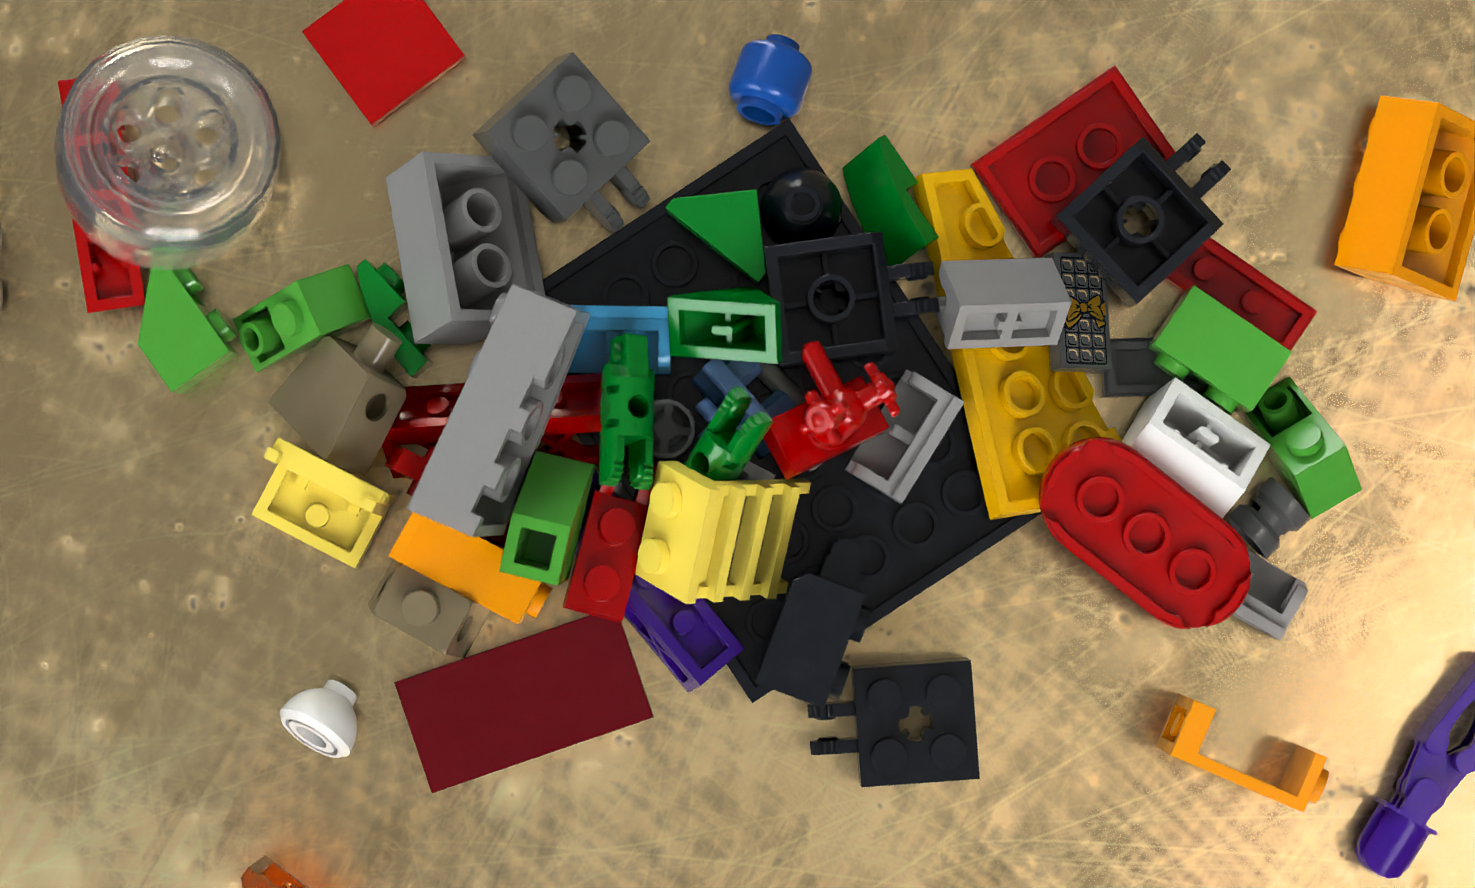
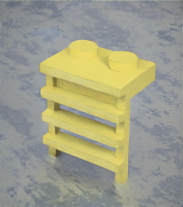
M277 437L273 447H269L264 455V458L276 463L277 466L251 515L358 569L395 496L324 461L322 458L295 444Z
M658 461L641 545L638 550L635 574L685 604H695L698 598H707L712 602H723V597H735L740 601L750 600V595H761L766 599H776L777 594H784L787 591L788 582L781 578L799 494H809L811 482L805 479L713 481L678 461Z

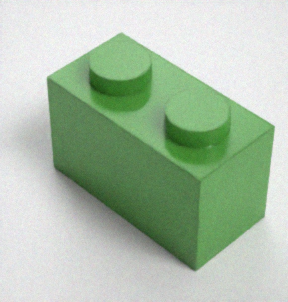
M1195 285L1185 290L1147 346V348L1158 354L1153 362L1156 366L1182 382L1188 375L1207 388L1202 396L1229 415H1232L1236 408L1243 413L1253 411L1292 353Z

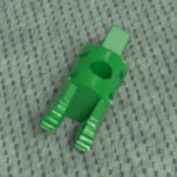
M626 333L611 339L609 363L603 364L599 482L600 485L606 486L619 484L624 467V446H629L628 468H630V472L628 475L630 476V486H633V489L650 490L653 484L654 370L649 369L647 336Z
M737 385L726 395L684 465L713 481L737 480L771 427L773 420L765 412H755L754 415L744 420L745 422L741 425L740 430L736 429L745 416V411L752 403L750 395Z

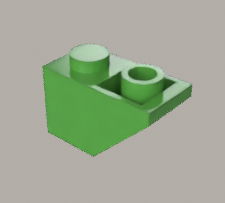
M161 255L151 264L138 345L170 391L183 394L238 355V352L230 343L231 340L237 337V334L218 308H215L210 313L197 296V293L204 288L187 263L182 260L175 265L172 259Z
M346 264L296 280L232 320L238 331L243 349L248 354L255 372H259L314 348L325 336H341L370 319L371 315L350 265Z
M1290 376L1267 389L1253 411L1243 413L1253 432L1271 444L1266 452L1268 458L1284 485L1311 519L1362 490L1346 445Z
M536 451L512 513L499 572L556 586L569 580L596 464Z

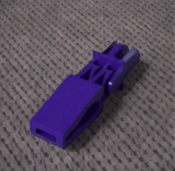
M1475 660L1414 736L1415 745L1402 775L1397 780L1396 793L1390 803L1377 796L1375 798V801L1379 804L1358 838L1355 853L1358 861L1366 869L1387 879L1399 878L1410 867L1430 834L1434 836L1438 834L1437 831L1426 825L1431 815L1443 807L1447 797L1464 777L1475 771V712L1467 731L1460 741L1448 748L1449 733L1455 721L1467 706L1475 700Z

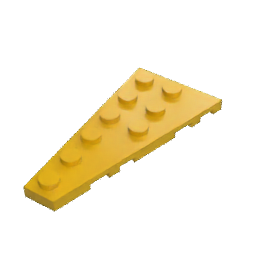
M973 169L922 173L915 178L918 181L913 186L916 204L939 236L938 239L927 246L929 260L933 261L935 274L933 277L938 296H946L938 274L942 261L1014 259L1003 239L1006 229ZM1049 345L950 349L961 398L964 401L963 407L990 520L1041 512L1039 506V487L1044 471L1051 460L1068 445L1092 437H1105L1122 442L1115 427L1107 428L1092 399L1095 391L1084 372L1051 371Z

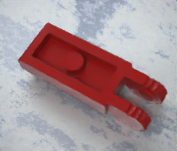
M653 460V484L658 465L656 460ZM599 482L597 491H594L590 498L563 608L620 623L624 618L636 571L638 550L641 545L652 488L650 490L635 489L633 500L630 501L612 496L615 486L600 485Z

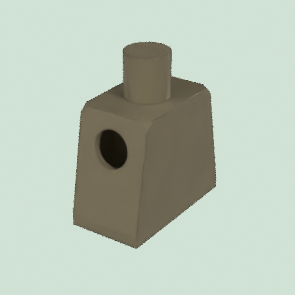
M372 323L358 346L333 335L325 336L272 395L268 403L324 461L365 476L406 399V388L386 369L401 346L402 341L391 331L376 323Z
M394 559L368 603L371 613L445 655L462 658L466 657L491 610Z

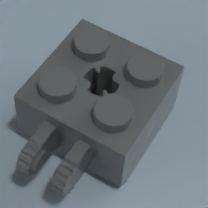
M574 52L556 57L472 134L534 206L551 222L567 220L584 204L607 230L615 233L624 225V222L617 209L599 192V189L609 180L621 192L622 196L637 208L641 209L650 200L647 191L625 167L650 140ZM555 126L557 128L564 127L570 137L568 139L570 141L569 147L558 149L555 146L553 138L559 137V134L553 133Z

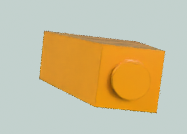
M412 512L388 555L405 566L516 624H520L526 614L536 619L553 589L544 584V582L499 572L504 551L502 545L484 536L471 537Z

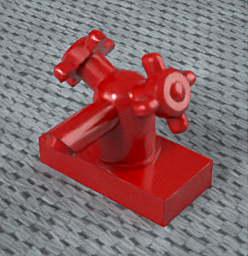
M813 341L805 344L802 349V360L821 395L815 390L808 391L805 394L807 402L771 418L773 423L763 438L786 480L882 434L890 427L878 405L884 403L892 418L900 413V407L896 402L895 385L890 378H887L885 373L879 371L875 363L869 362L863 365L872 382L866 384L862 376H859L843 384L821 343Z

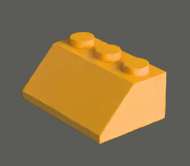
M1380 95L1375 116L1369 125V138L1360 172L1354 181V194L1345 227L1339 236L1338 253L1334 265L1366 279L1456 302L1475 231V121L1439 102Z

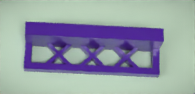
M594 469L574 556H576L591 495L598 489L599 473L596 469ZM613 491L612 496L618 497L617 494ZM636 574L634 575L624 616L688 693L700 687L745 649L703 598L696 599L695 604H685Z

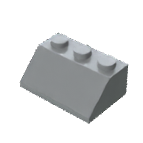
M422 151L385 177L415 344L465 345L486 340L492 327L489 325V319L493 306L502 293H508L511 284L526 287L545 295L528 198L491 156Z

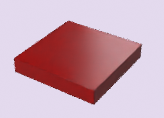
M343 0L302 31L373 127L466 59L463 52L424 0Z

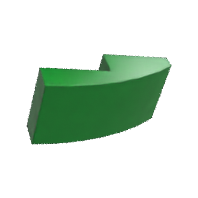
M886 135L879 137L843 167L846 186L865 233L883 232L887 266L906 264L939 238L908 193V190L915 186L918 181Z
M364 259L356 267L367 309L374 323L388 329L402 341L394 357L411 377L417 379L433 364L424 354L431 347V344L414 343L411 323L408 320L400 327L394 322L408 308L407 300L401 295L405 291L404 281L385 261L376 268L371 262Z

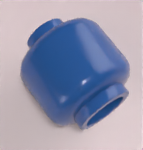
M771 34L767 36L766 40L750 41L741 49L728 86L730 97L737 104V112L741 116L757 124L775 126L779 125L781 120L793 118L800 111L812 77V66L806 56L799 52L800 46L797 42L783 35Z

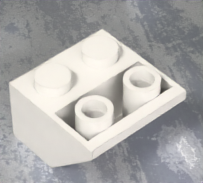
M1176 377L1145 400L1122 442L1137 450L1222 518L1244 493L1271 445Z

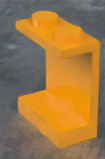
M1178 694L1156 745L1157 748L1171 756L1303 813L1308 801L1313 804L1318 802L1329 777V771L1323 769L1327 757L1296 744L1278 787L1198 753L1217 709Z

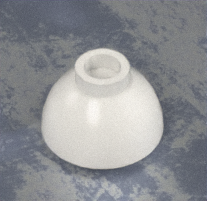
M328 680L323 688L307 689L287 701L279 712L281 722L291 735L316 752L332 758L349 756L357 736V718L353 709L357 696L342 683Z

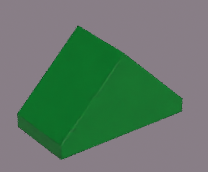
M757 189L673 198L665 207L667 214L757 286L765 278L766 270Z
M747 286L677 294L667 297L670 356L771 364L782 362L780 302L757 288Z

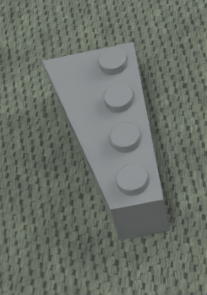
M511 284L507 294L502 293L498 297L489 319V325L492 327L482 348L478 350L471 362L466 383L408 504L407 510L471 537L504 535L534 455L588 323L590 313L526 287Z

